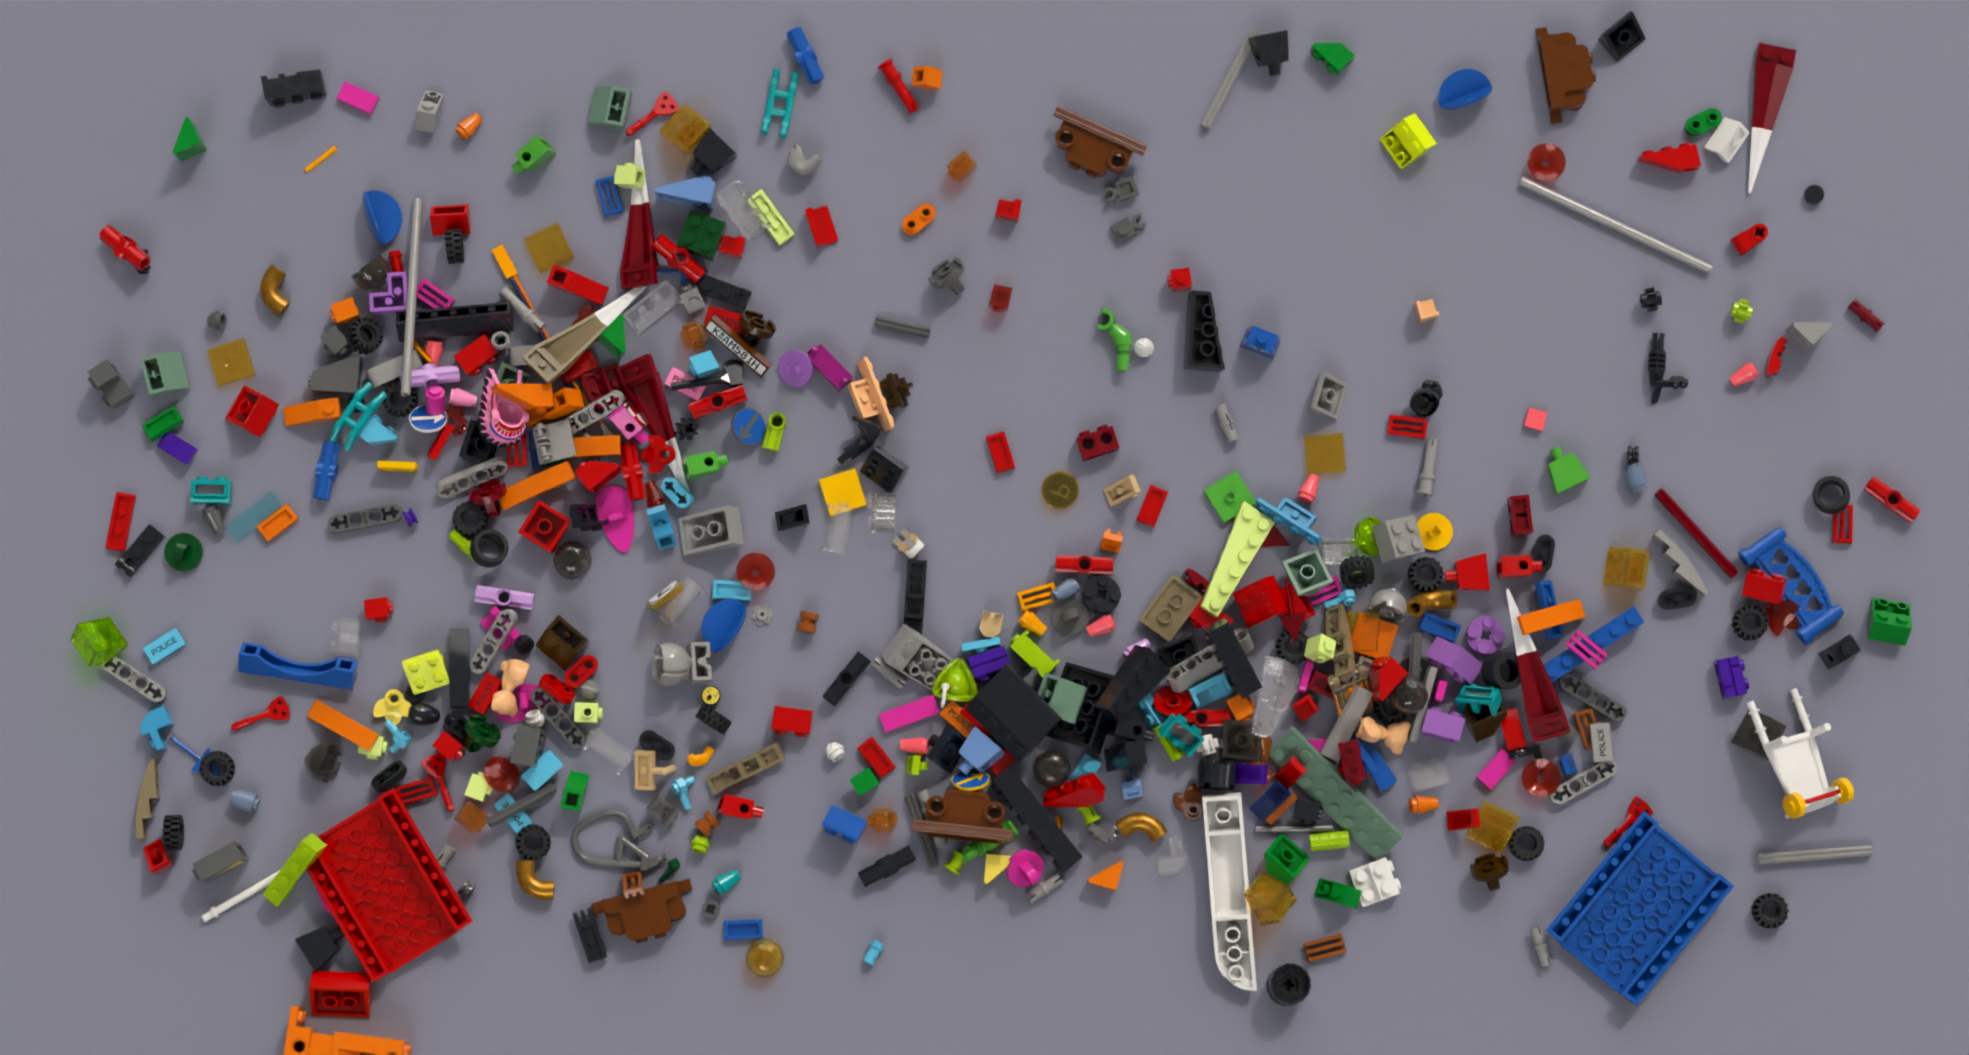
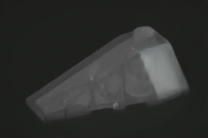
M1271 656L1265 657L1260 679L1262 688L1258 691L1251 730L1252 735L1270 738L1298 690L1301 670L1285 659Z

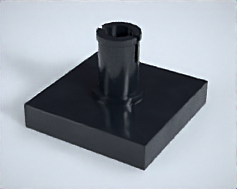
M946 725L940 737L933 734L929 738L928 744L933 746L927 758L951 774L961 758L959 750L967 738L953 727Z

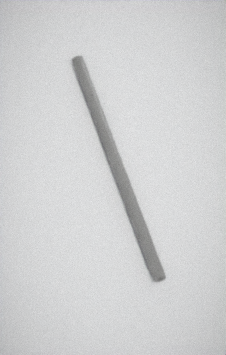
M1522 177L1519 183L1520 186L1702 272L1709 274L1712 269V265L1532 180Z
M419 198L413 199L401 381L402 396H410L423 201Z

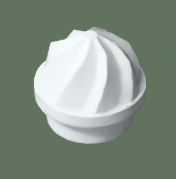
M1141 338L1135 343L1134 349L1138 356L1148 357L1152 354L1154 346L1149 339Z
M539 709L531 710L525 715L526 724L530 727L540 728L543 726L544 714Z
M832 742L826 747L827 758L833 762L839 761L845 755L844 747L839 743Z

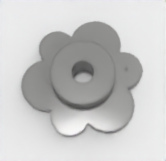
M766 604L762 606L756 605L753 608L752 619L755 620L758 626H762L764 623L769 624L774 612L772 609H768Z

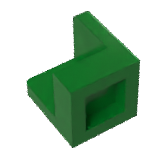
M869 767L850 779L859 797L879 785Z

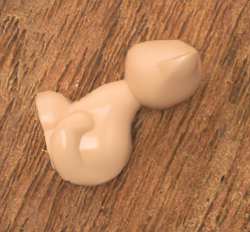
M511 659L500 662V668L503 671L502 690L493 694L491 709L501 715L514 717L517 714L518 707L516 705L517 699L512 692L517 686L526 681L530 665L521 660Z
M1361 717L1356 726L1355 737L1371 743L1383 739L1385 746L1390 748L1394 754L1399 755L1403 752V746L1407 741L1411 724L1403 721L1391 723L1385 728L1375 723V720L1371 717Z

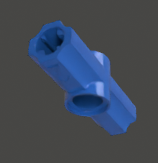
M796 27L791 29L786 35L794 50L793 53L799 67H802L809 85L816 84L824 79V75L817 63L816 54L811 44L809 45L802 28Z
M323 442L320 461L317 462L315 470L316 482L313 498L330 501L333 481L336 480L338 472L337 460L341 445L339 443Z

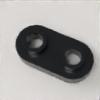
M1541 535L1535 542L1532 560H1542L1545 563L1544 567H1542V572L1538 573H1545L1552 566L1555 541L1550 535ZM1546 542L1548 544V547L1543 548L1541 546V543Z
M1687 587L1666 590L1659 594L1657 602L1659 607L1664 610L1686 608L1696 602L1697 595L1693 589ZM1684 594L1689 596L1688 601L1683 600ZM1665 597L1670 599L1669 604L1664 603Z
M647 730L640 735V745L647 751H655V756L659 759L666 761L674 756V745L654 731ZM648 737L653 738V742L651 744L646 743V739ZM667 747L669 753L663 754L662 749Z
M402 761L393 762L372 779L371 786L378 793L387 791L392 785L405 777L407 767Z

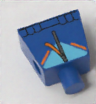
M1251 326L1246 329L1240 347L1274 359L1280 339L1274 333Z

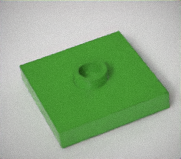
M1237 471L1204 490L1223 523L1237 515L1242 502L1245 501L1251 506L1256 504L1255 499Z

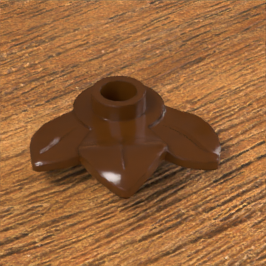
M1192 783L1186 788L1184 794L1174 793V805L1178 810L1184 812V816L1188 820L1196 821L1203 814L1202 797L1208 794L1202 795L1200 788H1197L1196 784ZM1195 808L1197 812L1191 813L1190 809Z

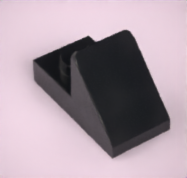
M806 504L775 512L778 531H785L796 527H807L810 523Z

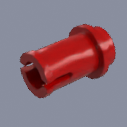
M400 250L389 252L388 259L391 262L392 272H405L401 258L403 254L400 253Z

